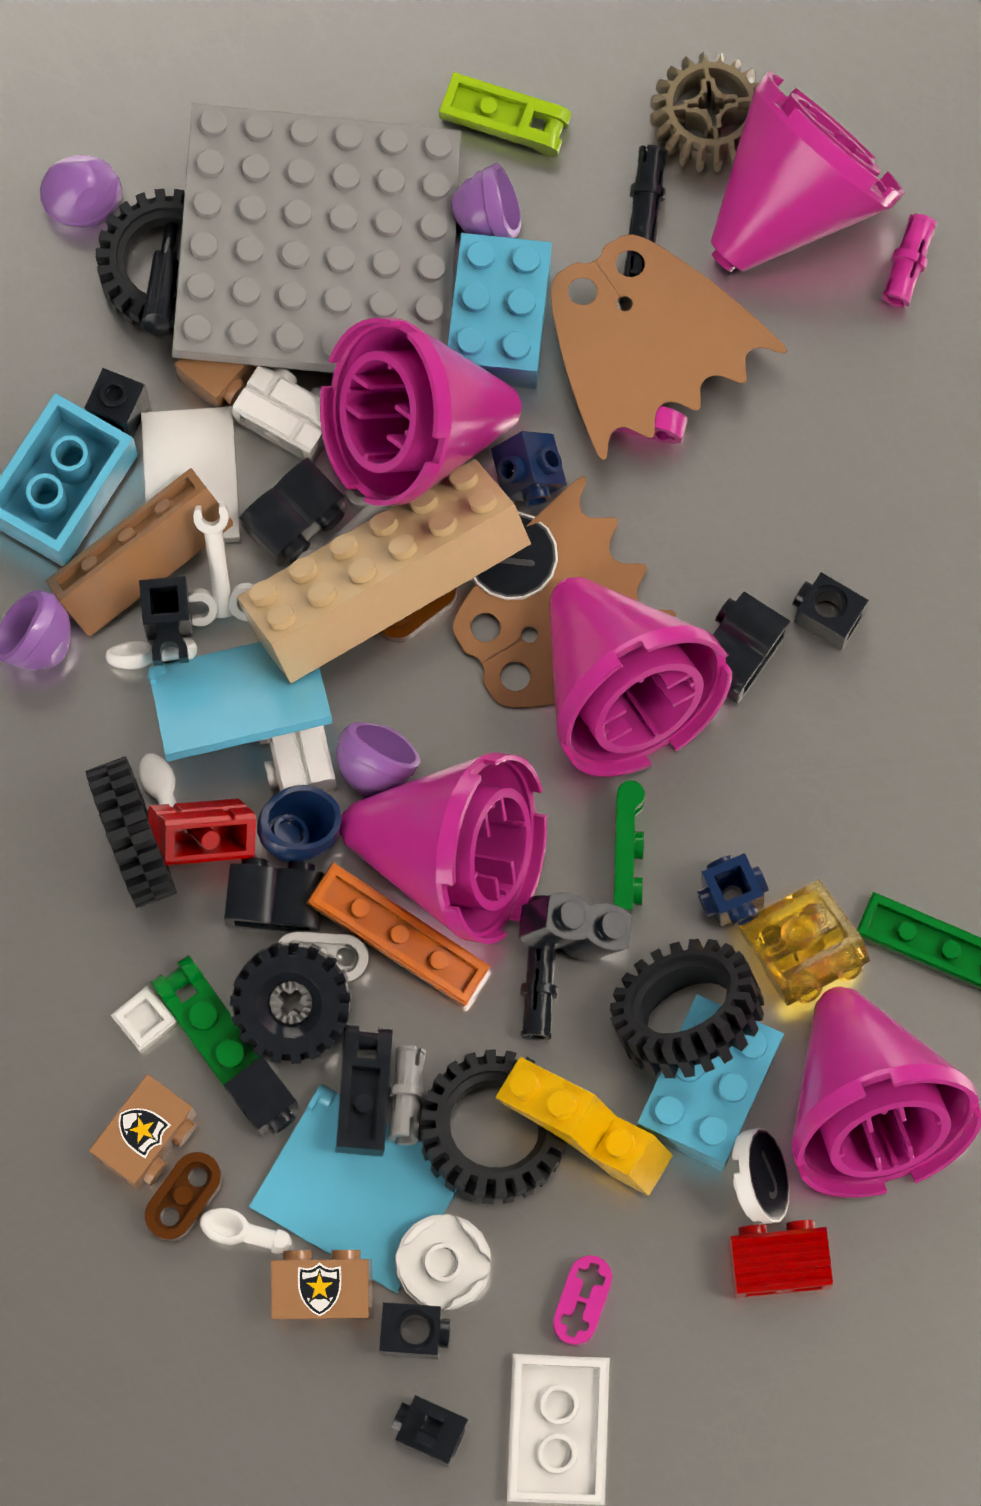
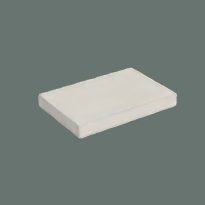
M232 406L141 413L146 502L188 469L192 468L218 503L225 502L228 507L229 517L233 521V526L223 533L224 543L241 542Z
M513 1354L507 1502L586 1506L605 1505L610 1358Z

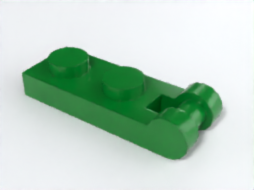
M632 780L622 783L617 790L613 897V904L625 909L631 915L633 913V905L642 906L643 877H634V859L643 860L644 831H635V817L642 812L645 791L642 785Z
M187 955L177 962L179 967L165 977L160 974L150 983L226 1090L224 1084L260 1058V1056L253 1052L254 1047L248 1041L244 1044L239 1037L241 1032L237 1025H233L232 1015L193 959ZM190 982L197 993L182 1003L175 992Z

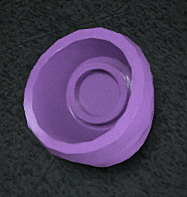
M90 155L70 156L52 164L45 173L40 186V200L46 213L57 222L80 228L94 227L106 221L111 214H114L122 198L120 179L110 164L103 159Z
M494 163L483 168V170L477 171L473 177L467 178L454 193L451 200L452 213L460 227L467 234L516 238L521 228L519 202L508 175L499 163Z
M35 590L25 594L10 607L0 623V661L15 665L17 668L28 670L52 668L63 661L71 643L69 616L65 607L57 600L53 593Z
M355 722L345 727L339 734L336 750L338 768L346 782L363 797L367 798L405 784L409 777L413 776L421 762L419 754L413 745L399 732L387 726Z

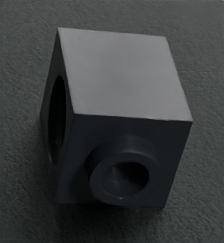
M102 368L84 409L134 438L141 423V413L146 412L150 401L145 384Z
M820 572L813 584L805 581L792 603V605L798 608L794 623L842 651L864 616L869 600ZM821 601H830L838 607L839 614L834 617H824L817 612L815 605Z
M263 1056L224 1084L228 1094L261 1137L269 1131L276 1135L295 1121L296 1117L293 1113L299 1109L298 1103Z
M383 1302L380 1355L439 1360V1348H449L451 1319H442L441 1306ZM420 1319L428 1324L430 1332L425 1341L419 1344H411L404 1340L402 1329L408 1321Z

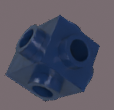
M521 431L491 448L499 486L511 501H523L525 506L540 505L551 499V493L567 485L554 434Z
M745 853L734 858L732 855L721 857L708 864L706 870L701 871V885L703 889L697 891L699 901L707 917L715 914L720 927L732 923L733 927L745 925L755 920L759 916L758 911L764 909V893L769 891L766 880L758 865L751 867ZM729 890H736L741 894L728 901L723 897Z

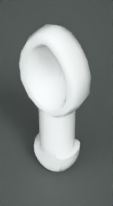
M183 638L188 648L189 660L196 656L198 647L191 638ZM144 641L118 644L107 650L106 661L111 666L121 669L133 670L144 668L153 663V645ZM172 646L165 648L162 652L163 662L179 660V650Z
M153 753L146 754L139 765V780L144 792L155 799L157 805L169 804L173 807L177 802L173 794L176 779L172 768L162 757Z
M228 1208L211 1209L200 1217V1227L203 1232L219 1244L231 1246L245 1242L271 1249V1253L283 1254V1251H288L292 1244L291 1236L286 1231L279 1228L275 1231L249 1224L242 1214Z

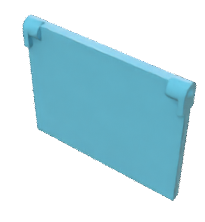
M261 642L196 656L189 660V663H180L179 660L166 664L163 663L160 666L148 667L147 677L151 682L167 762L333 723L320 668L290 684Z
M321 1084L315 1090L307 1109L249 1205V1208L331 1256V1250H360L361 1259L372 1260V1279L398 1294L402 1286L396 1276L395 1254L401 1237L414 1223L431 1215H444L459 1189L455 1188L453 1192L444 1186L446 1180L442 1176L438 1178L434 1176L431 1172L432 1164L430 1160L425 1161L422 1142L418 1141V1143L413 1145H398V1137H396V1142H390L388 1140L390 1124L387 1122L383 1157L336 1153L339 1094Z

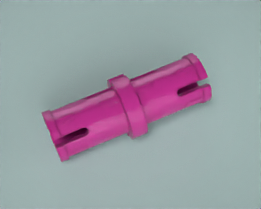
M918 213L910 214L900 247L894 250L891 257L893 267L882 294V299L885 302L902 308L910 305L917 278L920 273L925 271L928 263L925 256L934 230L937 227V222L933 218Z

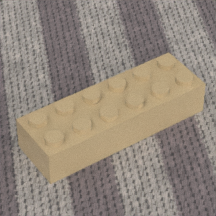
M474 459L466 465L457 468L417 499L409 503L394 505L388 510L376 514L372 519L348 533L336 537L332 542L310 555L296 560L284 570L264 581L256 583L251 589L238 595L237 599L256 637L291 684L531 545V542L515 504L481 464Z

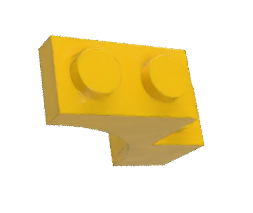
M522 1057L518 1059L495 1097L503 1105L532 1120L573 1146L600 1166L611 1177L647 1196L650 1195L673 1157L671 1152L653 1134L617 1117L595 1094Z

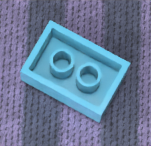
M461 233L448 347L512 387L537 389L552 263V242Z
M55 393L0 476V530L62 567L71 560L137 458L138 452L133 437Z
M696 994L680 1031L688 1030L703 1023L714 1015L722 1005ZM756 1021L759 1030L755 1037L744 1035L749 1045L742 1052L731 1046L729 1050L733 1059L726 1064L718 1056L711 1060L715 1068L714 1070L705 1073L702 1065L698 1064L695 1065V1076L687 1078L684 1077L680 1068H678L675 1079L665 1078L661 1071L639 1118L637 1127L653 1134L663 1145L723 1172L731 1155L735 1139L741 1133L779 1049L784 1033Z

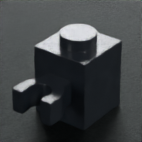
M186 576L139 580L144 631L147 641L155 640L152 646L154 666L163 665L162 652L165 648L171 646L179 650L180 663H189L188 648L182 638L193 636L191 603L189 602V588Z
M415 1395L411 1405L402 1402L391 1429L398 1432L395 1438L396 1444L450 1467L469 1425V1419Z

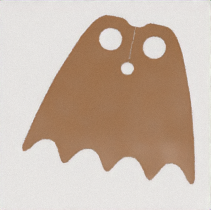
M633 234L623 235L604 246L602 254L595 261L590 263L576 262L556 274L552 281V313L564 366L582 419L595 451L601 460L606 459L610 435L617 428L626 427L647 438H652L655 433L656 412L664 403L675 402L694 411L699 410L701 407L700 388L705 379L711 376H721L738 383H745L747 380L746 355L750 350L765 348L782 354L787 353L785 345L715 283L663 247ZM625 251H635L645 261L643 272L635 277H626L617 270L616 260ZM579 278L591 280L597 288L595 299L586 305L574 303L568 295L570 284ZM625 296L632 300L633 305L630 310L621 311L617 307L616 303L620 297Z
M584 476L575 480L527 525L530 526L542 522L549 528L557 543L558 563L553 578L543 590L527 599L507 601L489 595L476 584L456 614L453 623L455 637L465 653L479 659L484 667L483 683L492 698L502 706L532 708L555 704L549 599L555 586L560 581L566 578L584 577L639 601L637 594L638 586L647 571V566L640 563H621L612 557L610 541L618 526V519L614 517L593 518L587 517L582 513L580 498L586 484V477ZM660 610L676 617V613L672 610ZM482 613L494 615L500 623L498 636L489 642L477 640L471 632L473 619ZM533 627L537 630L538 636L534 642L528 643L522 639L521 634L524 628ZM511 662L524 664L530 672L528 685L518 691L507 689L501 681L503 667Z

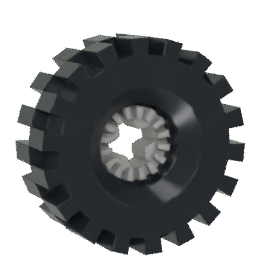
M297 940L283 944L282 941L277 942L257 952L237 975L233 984V993L230 995V1006H233L231 1019L233 1025L238 1026L241 1032L239 1037L244 1044L248 1041L254 1047L253 1052L260 1057L265 1054L272 1057V1062L281 1064L284 1060L291 1061V1064H300L305 1059L310 1058L313 1060L321 1056L325 1050L330 1049L343 1033L352 1010L350 1008L353 998L352 989L348 987V976L345 970H341L336 964L338 960L331 953L328 956L320 951L322 947L313 943L311 946L304 945L302 941ZM283 990L289 994L299 990L303 994L300 1003L304 1006V1009L301 1012L293 1008L287 1013L281 1008L284 1004V999L280 996Z

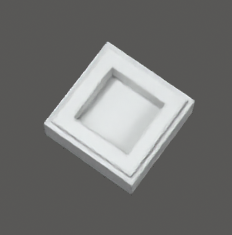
M148 985L111 1014L114 1021L141 1054L178 1025L177 1020Z

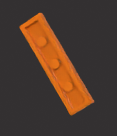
M334 862L329 866L306 904L463 1007L467 1005L491 967Z

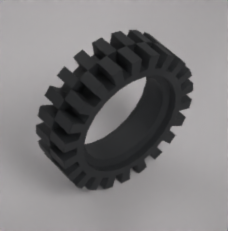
M164 188L154 189L156 197L150 199L146 198L145 192L135 195L137 203L133 206H130L127 200L119 206L121 214L118 217L111 214L106 220L107 231L101 230L98 237L100 248H96L95 258L98 264L99 279L106 299L109 298L111 307L117 314L123 313L126 322L132 326L135 322H139L143 331H146L141 323L146 293L139 290L131 282L126 271L127 256L132 245L147 231L165 226L167 223H174L178 227H182L184 190L174 189L173 196H166ZM176 297L173 298L169 328L164 333H161V335H171V328L174 327Z
M126 756L86 770L88 784L106 831V836L136 909L177 894L169 866H166L150 827L144 798Z
M689 939L687 950L682 949L679 941L669 944L671 954L664 957L659 948L650 953L654 960L652 964L648 965L644 960L640 959L634 964L638 975L635 976L626 972L621 978L625 988H615L613 997L616 1002L610 1003V1012L613 1016L611 1018L612 1025L629 1059H632L635 1066L640 1070L645 1067L648 1074L657 1076L662 1070L665 1078L675 1079L678 1068H680L684 1077L687 1078L695 1076V1065L701 1064L704 1072L707 1073L715 1069L711 1061L712 1059L719 1056L723 1063L726 1064L733 1059L729 1048L733 1046L742 1052L749 1045L744 1035L755 1037L759 1028L756 1021L763 1020L764 1012L761 1006H764V998L749 963L740 951L735 952L733 946L725 943L720 947L718 941L708 939L704 948L699 939ZM713 983L727 990L725 1001L717 1012L695 1027L675 1033H659L648 1027L649 1016L656 1006L680 989L696 984Z
M496 1049L485 1050L484 1056L476 1057L475 1052L467 1054L464 1061L459 1064L456 1060L447 1066L446 1072L443 1075L439 1073L434 1079L432 1088L428 1090L424 1100L419 1128V1140L423 1143L422 1153L425 1161L430 1160L432 1164L431 1172L436 1178L442 1176L446 1180L444 1185L452 1192L455 1188L463 1191L462 1198L472 1201L473 1196L483 1198L482 1204L493 1205L494 1199H503V1204L514 1202L515 1196L521 1194L523 1198L530 1196L538 1185L543 1187L549 1181L552 1172L557 1170L567 1142L538 1125V1139L532 1151L519 1162L505 1167H486L477 1164L467 1158L456 1146L450 1128V1117L455 1105L465 1095L476 1089L502 1087L518 1061L515 1059L516 1052L506 1050L505 1056H496ZM526 1056V1060L535 1064L536 1061Z

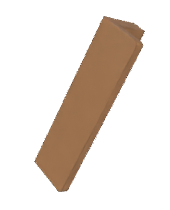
M192 468L188 469L45 580L59 602L87 635H93L140 598L139 580L166 578L206 547L204 533L194 523L195 506L201 505L203 518L208 522H214L220 517L219 503ZM230 517L226 527L223 529V533L233 526V521Z

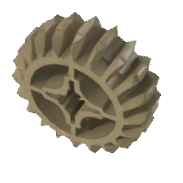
M704 51L699 54L697 64H694L685 56L681 63L682 70L670 66L667 70L668 80H658L656 84L658 94L653 95L650 102V107L655 110L650 114V124L658 127L655 130L656 141L667 142L665 145L667 157L680 152L679 163L681 166L686 165L690 159L696 160V170L699 173L705 168V162L713 163V168L717 173L722 170V162L724 160H727L731 166L733 165L745 122L737 131L721 138V130L726 126L736 124L737 120L746 119L755 86L759 83H754L756 79L754 68L740 72L742 61L737 58L731 65L725 64V55L722 52L717 55L716 62H709L708 56ZM700 87L699 95L695 98L684 100L683 105H676L685 93ZM717 87L724 88L733 94L722 93ZM706 99L709 100L710 109H712L715 115L714 126L712 125L711 116L708 115L706 109ZM687 130H696L700 132L704 136V138L697 137L689 133Z

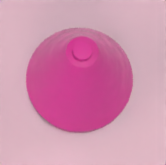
M770 71L755 86L710 241L715 248L711 255L721 266L730 272L735 268L741 271L749 270L892 208L905 194L900 183L889 171L881 179L877 177L881 170L873 161L876 157L848 130L799 89L795 88L787 97L779 88L784 79Z
M393 317L362 320L350 327L341 336L328 359L330 363H337L332 385L321 386L320 393L321 431L330 463L336 475L347 489H358L366 496L364 502L376 506L401 505L417 499L513 428L518 422L522 410L518 393L511 385L412 323Z
M584 577L566 578L555 586L549 599L557 737L561 748L577 769L586 774L600 777L621 776L652 766L647 756L668 744H671L677 752L692 741L711 722L724 703L732 681V670L727 665L725 658L728 654L711 633Z
M492 752L352 803L341 815L339 833L343 838L344 844L456 936L466 941L492 944L506 937V932L500 930L508 920L520 922L522 905L530 903L540 879L546 850L547 815L536 813L533 792L541 793L543 788L538 774L526 759L518 755Z
M833 987L822 994L814 1008L792 1139V1155L803 1181L818 1192L843 1198L870 1197L886 1194L888 1192L884 1182L911 1174L916 1184L938 1173L965 1152L981 1128L980 1099L975 1086L966 1075L862 994L852 988Z

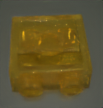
M820 879L759 911V916L755 920L739 926L742 936L763 965L767 978L787 1006L797 1001L802 1004L814 1001L821 994L822 987L837 979L849 981L856 978L862 972L864 965L870 962L863 938Z

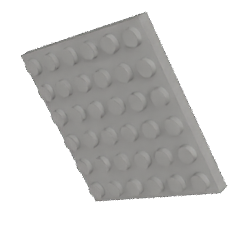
M192 103L172 357L334 373L337 363H330L328 359L341 336L350 327L362 320L383 317L406 320L448 346L456 236V219L452 213L451 200L458 189L461 130Z

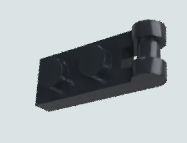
M346 1024L343 1035L335 1152L383 1157L393 1029L378 1027L377 1032L360 1031L359 1026ZM358 1049L375 1051V1059L358 1057Z

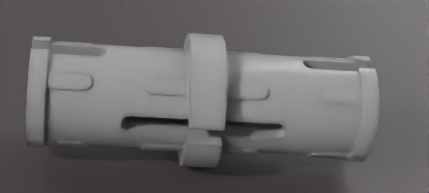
M402 1045L396 1048L393 1087H389L388 1100L392 1104L388 1140L394 1143L396 1142V1137H398V1145H413L418 1143L419 1114L421 1103L424 1104L426 1090L422 1088L426 1050L421 1047L416 1054L417 1046Z

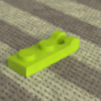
M453 72L439 110L440 119L534 148L537 152L550 157L558 155L562 145V140L559 137L562 129L568 128L572 117V112L561 105ZM534 118L546 122L543 131L531 127Z

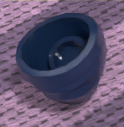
M295 785L286 788L274 795L259 813L257 834L260 842L270 854L284 862H306L316 859L331 849L338 838L341 826L340 807L331 795L317 787Z

